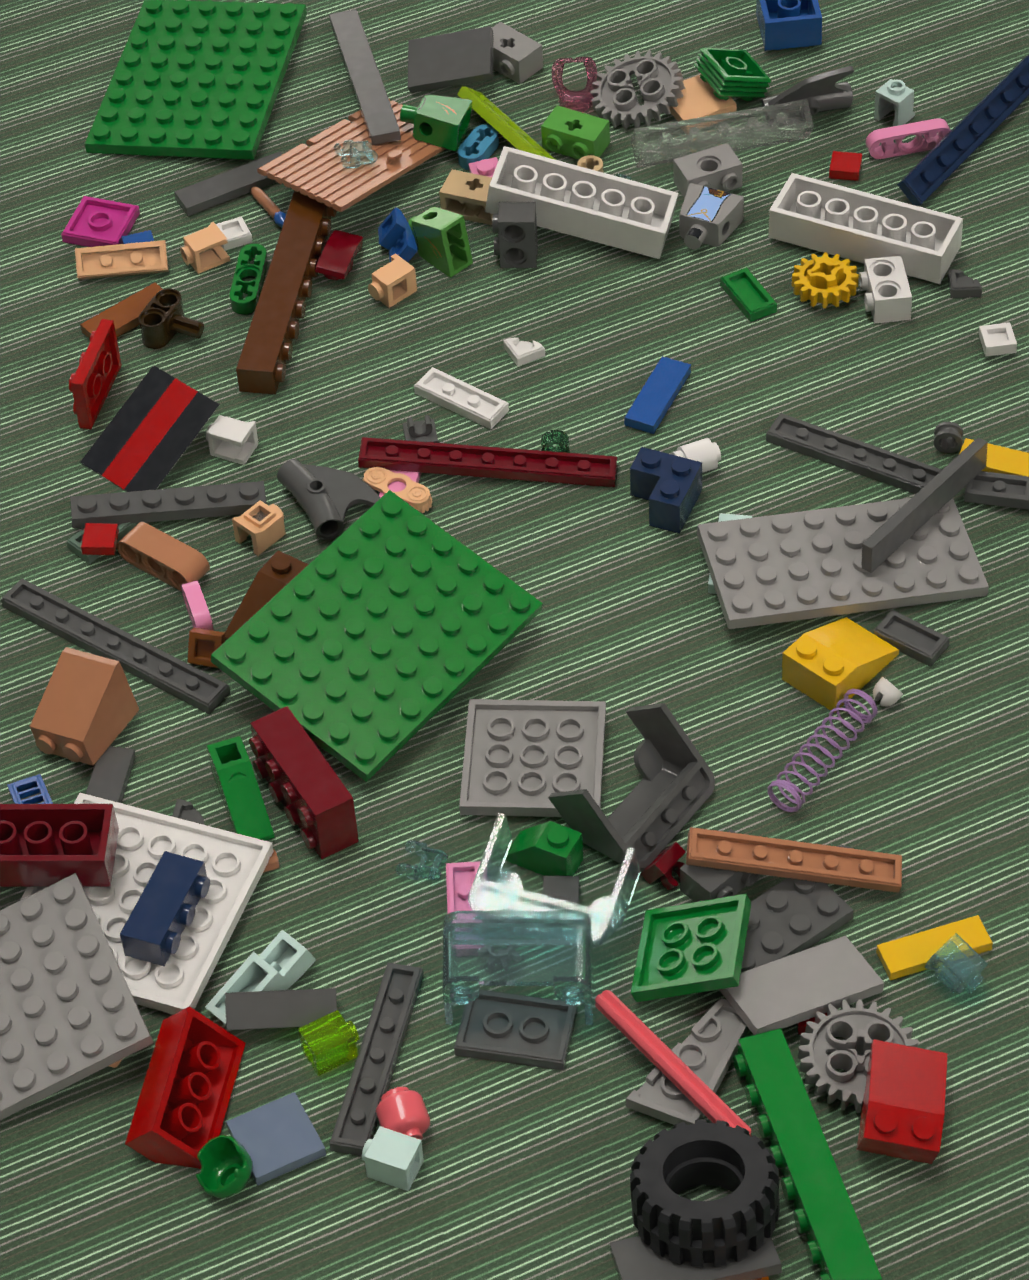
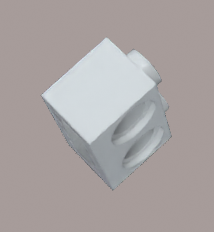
M901 255L865 259L864 272H859V284L861 291L866 290L864 294L866 312L871 311L874 324L911 320L912 294Z

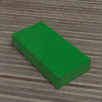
M747 267L720 277V286L750 322L777 312V303Z

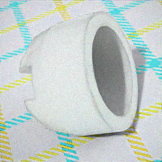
M884 677L876 683L873 689L874 700L879 701L881 699L880 705L885 707L892 706L903 695L900 690Z

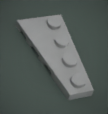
M720 998L691 1029L692 1033L683 1043L678 1042L672 1051L716 1094L733 1061V1056L738 1052V1039L744 1038L749 1028L726 999ZM657 1067L646 1076V1082L637 1091L633 1090L626 1098V1107L673 1125L685 1122L686 1125L695 1124V1120H701L704 1117V1114Z

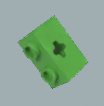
M556 105L541 125L542 148L575 159L588 155L600 158L610 144L609 120Z

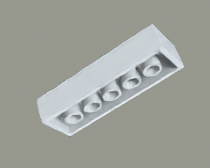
M504 146L489 185L485 212L498 214L499 202H536L537 226L660 259L673 219L678 193Z
M795 173L790 175L769 210V238L820 252H827L831 255L839 254L842 258L864 263L865 259L901 255L906 275L938 284L943 280L961 247L963 218Z

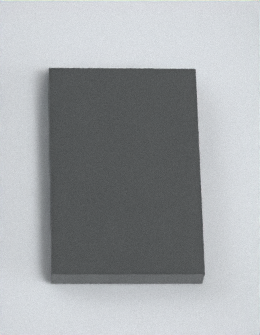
M491 26L408 40V89L410 93L493 79V30Z
M469 988L454 1046L455 1055L564 1071L578 1011L577 1003Z

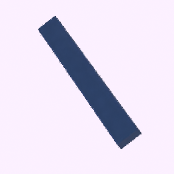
M1029 55L1024 57L897 184L913 205H921L1029 96Z

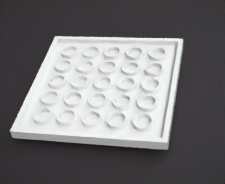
M79 793L74 804H113L119 834L111 887H83L136 1004L170 1014H176L189 1006L195 1009L268 864L269 858L274 852L272 842ZM167 851L203 861L207 877L210 879V887L206 897L200 898L195 907L196 911L193 922L190 926H186L182 932L177 952L170 955L165 966L125 956L120 933L163 853ZM27 887L20 900L46 887Z

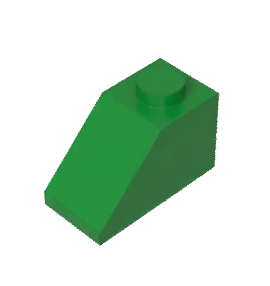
M552 821L521 830L504 855V860L544 876H573L583 861L582 833Z

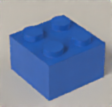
M756 0V16L765 51L822 45V14L818 0Z

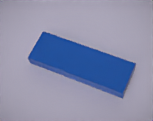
M662 356L624 417L625 426L654 434L689 377L691 364Z

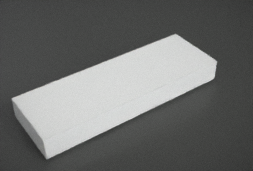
M433 367L414 385L415 394L489 429H492L509 411L508 402Z

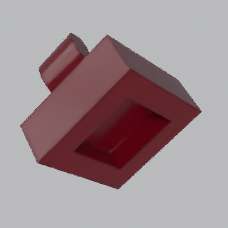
M677 842L673 843L663 850L642 871L641 875L649 884L660 878L662 885L666 889L672 890L679 884L672 877V871L676 872L680 877V868L685 864L678 860L686 851Z

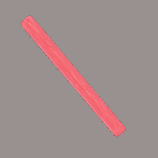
M604 990L596 996V1008L712 1123H716L719 1120L728 1122L729 1127L732 1128L738 1125L748 1130L749 1136L752 1137L751 1128L613 992Z

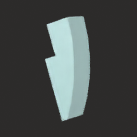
M281 930L259 956L253 952L205 1008L226 1025L225 993L287 990L308 970L316 959L304 946L284 930Z

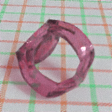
M590 57L557 59L552 65L551 75L552 83L558 94L559 105L579 112L588 110L592 106L591 99H593V95L590 93V91L594 90L592 83L597 81L598 78L595 61ZM583 62L587 73V85L583 90L570 91L563 85L562 81L564 64Z

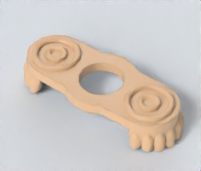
M372 467L365 471L363 481L372 489L383 493V495L389 491L388 485L391 482L400 481L406 485L405 489L399 492L392 491L421 513H425V510L429 511V508L432 507L433 502L429 489L411 480L407 475L394 473L382 467Z

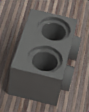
M499 202L498 214H493L492 229L493 233H498V237H494V255H500V268H537L536 202Z

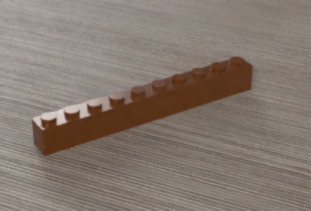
M294 190L236 368L240 392L276 395L279 383L285 381L286 361H290L292 358L293 339H298L299 319H303L305 316V300L310 298L312 294V277H317L318 275L315 272L318 258L325 247V236H330L331 217H335L337 210L333 209V207L326 206L325 203H320L316 199L308 197V195L305 196L300 191Z

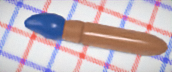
M256 186L252 187L251 194L254 199L274 219V222L282 228L286 214L279 209L263 190Z

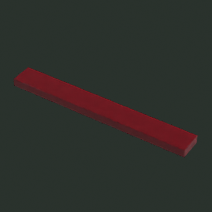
M362 437L358 468L382 467L394 471L615 487L617 456Z

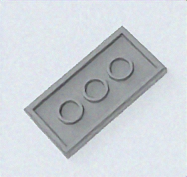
M843 936L741 972L738 987L719 990L753 1035L779 1028L782 1029L813 1018L817 1011L823 1014L827 1013L829 1004L838 1009L842 1007L843 1000L851 1004L857 1002L858 999L862 1000L882 993L884 982L847 936Z

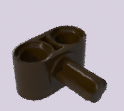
M168 288L157 292L139 315L142 341L150 349L165 347L176 333L193 338H201L203 335L204 324L202 322L184 317L181 294L175 289Z

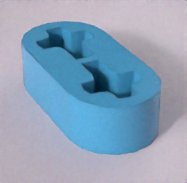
M487 124L473 129L458 148L459 165L469 170V163L489 159L499 146L498 131Z

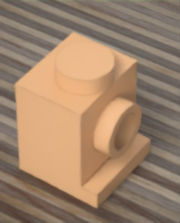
M395 253L391 256V262L372 273V283L368 285L370 295L375 300L381 301L388 308L394 306L417 291L415 268Z

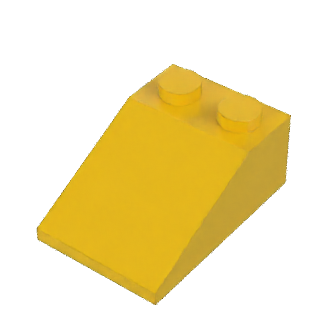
M845 617L804 633L782 653V680L827 709L832 710L836 708V704L844 698V694L848 690H861L899 655V649ZM849 694L848 699H851L855 694Z

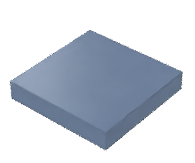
M295 1092L226 1121L230 1135L240 1142L251 1156L253 1161L251 1175L257 1186L326 1156L325 1146Z

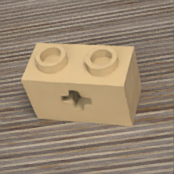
M452 169L439 191L440 208L461 214L465 220L492 225L493 214L485 212L488 189L492 177Z

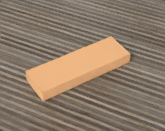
M165 240L75 248L78 280L169 272Z

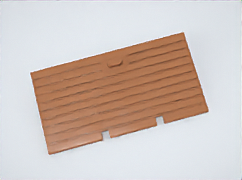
M392 100L390 104L400 129L401 140L372 145L364 119L359 110L348 117L349 121L346 119L341 120L306 141L307 145L301 143L257 169V172L267 176L269 179L276 180L280 184L283 183L284 186L291 187L297 192L300 191L301 194L308 195V197L316 199L320 203H325L326 206L343 212L446 148L416 140L413 137L414 124L400 121L403 105Z

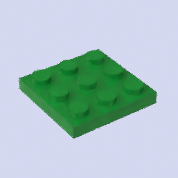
M747 894L646 910L631 988V995L634 1000L642 1002L738 987L751 910V901Z

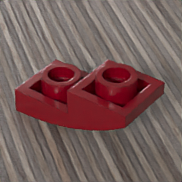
M334 230L321 253L315 272L324 274L326 278L332 280L345 279L352 270L354 257L362 248L364 237Z

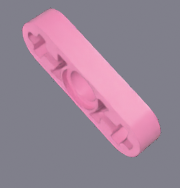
M937 118L877 129L867 136L865 143L873 158L885 159L932 150L951 130L944 119ZM916 135L911 142L902 143L906 136Z

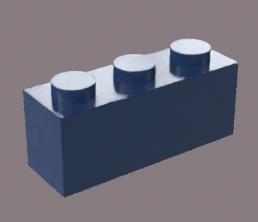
M167 851L163 853L120 933L125 956L165 966L170 955L177 952L182 932L186 926H190L193 922L196 905L200 898L206 897L209 891L210 879L207 877L203 861Z

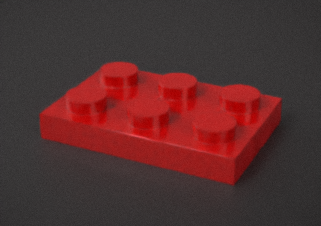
M101 319L96 331L93 330L91 333L90 344L86 352H82L76 373H72L69 379V391L73 393L74 398L73 412L77 415L79 428L92 429L122 366L114 320Z

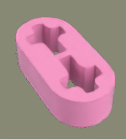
M198 581L182 584L183 599L193 627L214 631L211 616Z

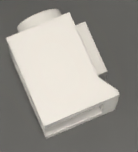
M219 415L215 422L208 426L206 432L210 455L245 465L258 446L256 422H244Z

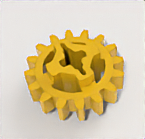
M824 252L822 257L811 254L810 261L802 258L801 265L794 266V273H792L794 295H800L801 302L811 300L812 307L817 303H822L823 308H827L828 304L831 303L835 307H839L840 300L848 303L850 295H856L859 283L857 267L850 266L849 259L840 261L839 254H836L833 258L828 257L827 252Z

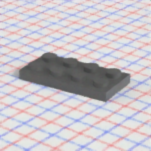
M786 878L751 901L741 972L810 948L851 921L854 910L826 883Z

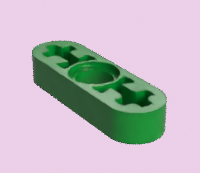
M248 244L239 252L230 290L231 308L235 313L250 314L256 309L268 266L266 248L260 244ZM253 258H255L254 264H250V261H252ZM247 276L256 277V279L252 281L242 280L244 277ZM244 293L248 294L245 300H243Z

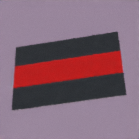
M153 365L80 463L127 492L156 490L220 404Z

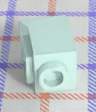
M890 79L875 91L874 119L879 121L894 109L895 119L893 126L906 124L915 116L913 112L914 90L906 87L905 83L901 80Z

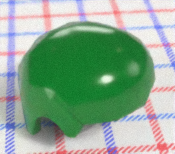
M220 1135L210 1139L197 1155L201 1163V1172L196 1174V1178L204 1191L210 1196L228 1198L242 1191L247 1185L252 1173L253 1161L244 1146L234 1137Z

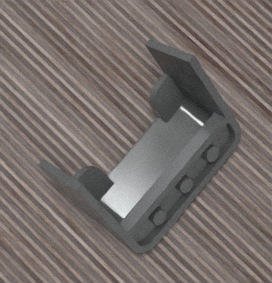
M665 703L630 707L626 711L644 738L634 753L635 766L643 779L608 818L587 789L551 793L548 797L569 828L582 833L585 845L630 869L648 867L709 798L715 787L713 772Z

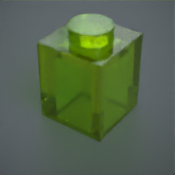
M338 1010L298 1028L301 1049L318 1076L358 1056L356 1041L360 1040L358 1031L351 1020L346 1022Z

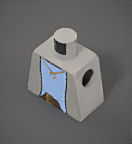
M690 183L679 216V233L684 238L685 245L693 250L699 249L702 243L715 247L721 246L744 219V197Z

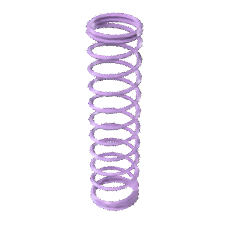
M850 689L844 694V698L839 700L836 708L830 711L829 717H826L822 721V725L815 729L814 735L807 739V744L801 746L799 753L792 757V762L787 763L784 771L777 775V780L772 781L768 786V795L777 807L787 812H797L805 802V795L813 793L812 786L820 784V777H826L828 774L827 768H833L835 766V759H840L843 756L842 750L849 749V741H855L857 739V732H862L865 729L864 723H870L876 716L877 706L871 696L858 689ZM857 694L863 697L871 705L873 714L859 701L848 699V695ZM849 701L863 707L868 715L857 711ZM844 702L845 708H839L841 703ZM839 710L847 711L855 720L861 723L862 727L855 729L849 722L842 719ZM836 711L838 717H833L832 714ZM832 719L841 721L848 729L854 732V737L847 738L842 731L835 728ZM827 720L830 721V725H831V726H826V725H825V723L827 722ZM824 728L834 730L841 738L846 740L847 746L840 747L833 739L827 736ZM822 729L823 735H819L817 732ZM817 737L827 739L831 745L838 748L840 754L833 756L819 744ZM812 738H815L816 744L810 743ZM810 746L819 748L825 755L829 756L832 759V764H824L818 757L813 755ZM805 747H807L809 753H804L802 751ZM802 755L812 757L818 764L824 767L825 773L818 774L805 763ZM800 756L801 762H795V759ZM795 764L804 766L809 772L817 777V782L811 783L799 774ZM792 765L794 771H787V769ZM787 773L797 775L803 782L808 784L810 791H801L798 786L791 783ZM785 774L786 780H780V777ZM778 786L781 793L789 801L797 804V807H789L783 804L774 795L772 787ZM782 788L790 792L796 801L790 798Z

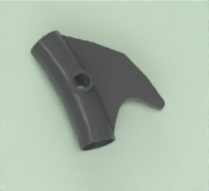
M853 66L839 68L804 79L781 94L762 99L768 123L773 124L799 116H812L818 112L851 107L853 92L848 82H836L854 73Z
M297 459L286 461L277 473L278 481L301 505L310 519L317 537L321 540H333L344 531V519L351 506L358 503L373 506L381 498L368 484L353 473L329 467L302 464Z

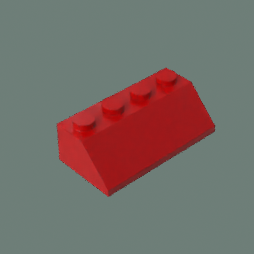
M190 1006L164 1019L125 1145L155 1163L201 1169V1163L197 1155L210 1139L220 1135L246 1043Z

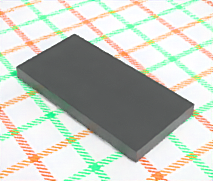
M640 1236L610 1242V1252L620 1280H754L782 1273L781 1261L771 1237H764L765 1244L756 1252L751 1249L747 1250L748 1256L738 1262L731 1258L726 1260V1265L715 1267L714 1262L704 1263L703 1268L692 1267L689 1261H683L682 1265L669 1260L668 1254H665L663 1257L651 1249V1244L647 1245L644 1243Z

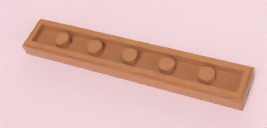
M690 827L688 831L686 865L899 893L902 887V855Z

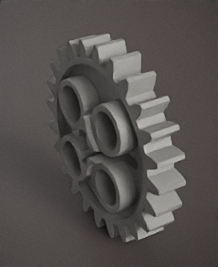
M637 51L634 58H630L628 54H625L624 61L622 62L614 59V67L606 65V74H597L599 81L592 83L594 90L590 91L591 101L599 118L603 117V119L609 120L614 128L622 123L624 129H627L630 124L634 123L635 128L638 129L641 122H645L647 126H650V119L655 118L661 121V113L671 114L669 106H678L677 99L683 97L681 90L685 89L681 70L678 68L676 61H671L670 56L663 58L662 53L659 52L653 57L651 51H648L645 56H641L640 52ZM632 74L636 75L644 99V105L642 106L639 105L630 76Z
M858 999L856 1008H850L848 1002L843 1000L841 1010L839 1011L832 1004H829L827 1016L817 1011L815 1022L808 1021L805 1033H801L799 1044L801 1046L798 1049V1058L801 1059L799 1070L800 1072H807L805 1077L806 1085L816 1083L814 1091L816 1096L824 1092L828 1093L827 1104H831L836 1099L841 1100V1110H845L849 1103H853L856 1112L860 1113L864 1100L872 1039L918 1048V1039H911L913 1028H902V1016L892 1020L890 1018L891 1008L889 1007L882 1013L877 1012V1002H873L869 1009H866L861 999ZM834 1037H843L846 1040H838ZM834 1069H843L846 1072L841 1073L835 1071Z

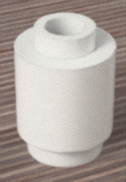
M709 438L677 448V451L671 453L672 455L702 462V473L716 469L718 461L721 460V452L717 443H712Z

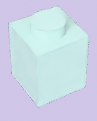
M379 1126L374 1138H369L366 1141L362 1151V1160L365 1161L367 1177L409 1191L424 1162L422 1141Z

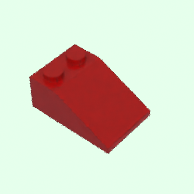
M872 1040L856 1150L928 1164L933 1163L940 1152L948 1053Z

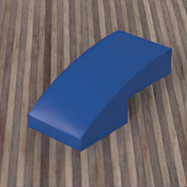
M395 207L378 228L379 245L389 250L390 262L391 256L395 253L406 262H409L417 252L415 237L405 216L400 209Z

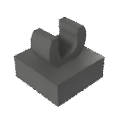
M425 415V420L413 422L412 417H409L407 422L403 423L405 440L438 443L434 419H431L429 415Z

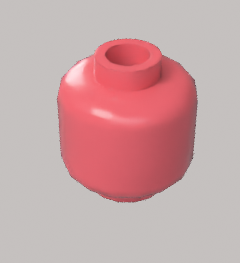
M397 1087L382 1095L381 1101L376 1108V1115L380 1126L422 1140V1134L430 1126V1117L422 1096L416 1091L409 1090L407 1087Z

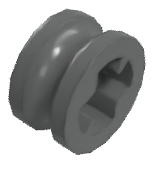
M943 422L936 426L933 443L937 450L943 453H954L961 449L963 429L960 425L954 422Z

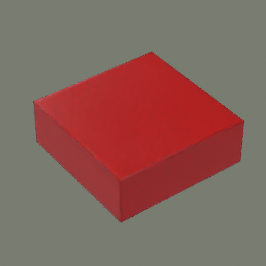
M833 151L829 178L859 181L862 153Z
M85 523L81 544L82 555H115L119 535L118 524Z

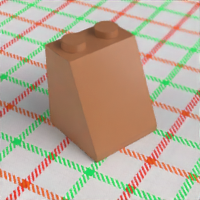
M68 647L62 651L29 726L40 751L45 754H54L68 758L73 762L95 765L139 711L120 661Z

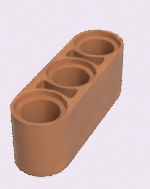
M139 522L117 543V550L124 560L182 591V584L198 581L210 570L209 562L202 553L144 522Z

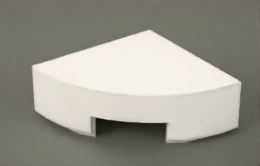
M519 338L503 340L504 349L518 367L545 357V348L536 341H533V343L519 341Z

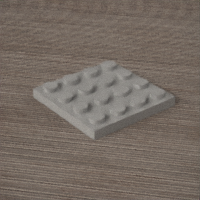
M469 699L459 804L460 815L561 817L548 798L550 794L587 789L601 809L606 702Z

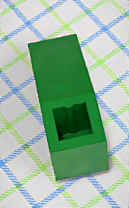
M237 736L207 745L211 772L235 833L264 841L275 838L249 756L241 737Z

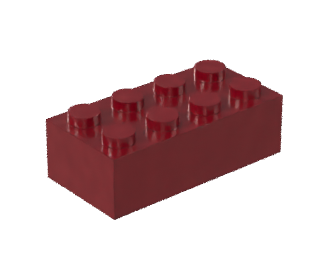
M288 706L251 722L252 738L249 739V744L256 757V760L252 761L253 768L260 780L265 778L269 783V791L275 802L281 801L283 803L286 816L291 825L299 826L302 839L307 848H314L320 858L324 859L359 842L352 795Z
M0 804V887H48L74 873L78 876L83 887H111L119 834L113 804Z

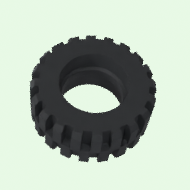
M706 1119L695 1120V1124L689 1125L681 1122L675 1124L670 1131L664 1129L654 1136V1141L649 1139L640 1149V1154L634 1158L631 1166L632 1173L630 1174L634 1226L638 1229V1235L647 1245L651 1244V1249L663 1257L665 1254H668L670 1261L681 1265L683 1261H689L692 1267L703 1268L704 1263L714 1262V1266L719 1267L726 1265L727 1259L734 1258L738 1262L748 1256L747 1250L749 1249L756 1252L765 1244L764 1237L770 1238L773 1234L780 1211L778 1167H776L772 1152L765 1148V1143L755 1135L750 1137L748 1130L738 1125L735 1128L729 1127L728 1122L719 1120L716 1123H707ZM699 1185L719 1186L732 1192L723 1198L712 1201H694L678 1195V1193L685 1189Z

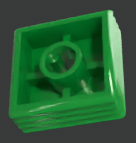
M699 49L701 53L697 54L699 58H696L697 63H694V66L699 71L700 78L713 88V94L717 98L728 100L730 97H740L743 100L752 101L753 98L765 97L764 93L768 92L766 88L770 87L768 83L772 81L746 50Z

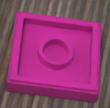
M83 196L61 234L62 241L87 247L123 244L122 236L129 234L140 214L139 206Z

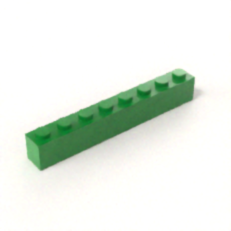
M779 1028L738 1039V1055L733 1056L736 1073L739 1078L745 1077L747 1082L745 1086L747 1101L751 1108H757L759 1116H757L759 1132L762 1138L768 1137L771 1147H769V1150L775 1158L776 1167L780 1168L784 1177L781 1178L784 1196L787 1201L793 1200L796 1210H793L795 1224L799 1233L805 1232L809 1241L806 1242L807 1255L812 1265L817 1264L821 1272V1275L818 1277L819 1280H882L782 1029Z

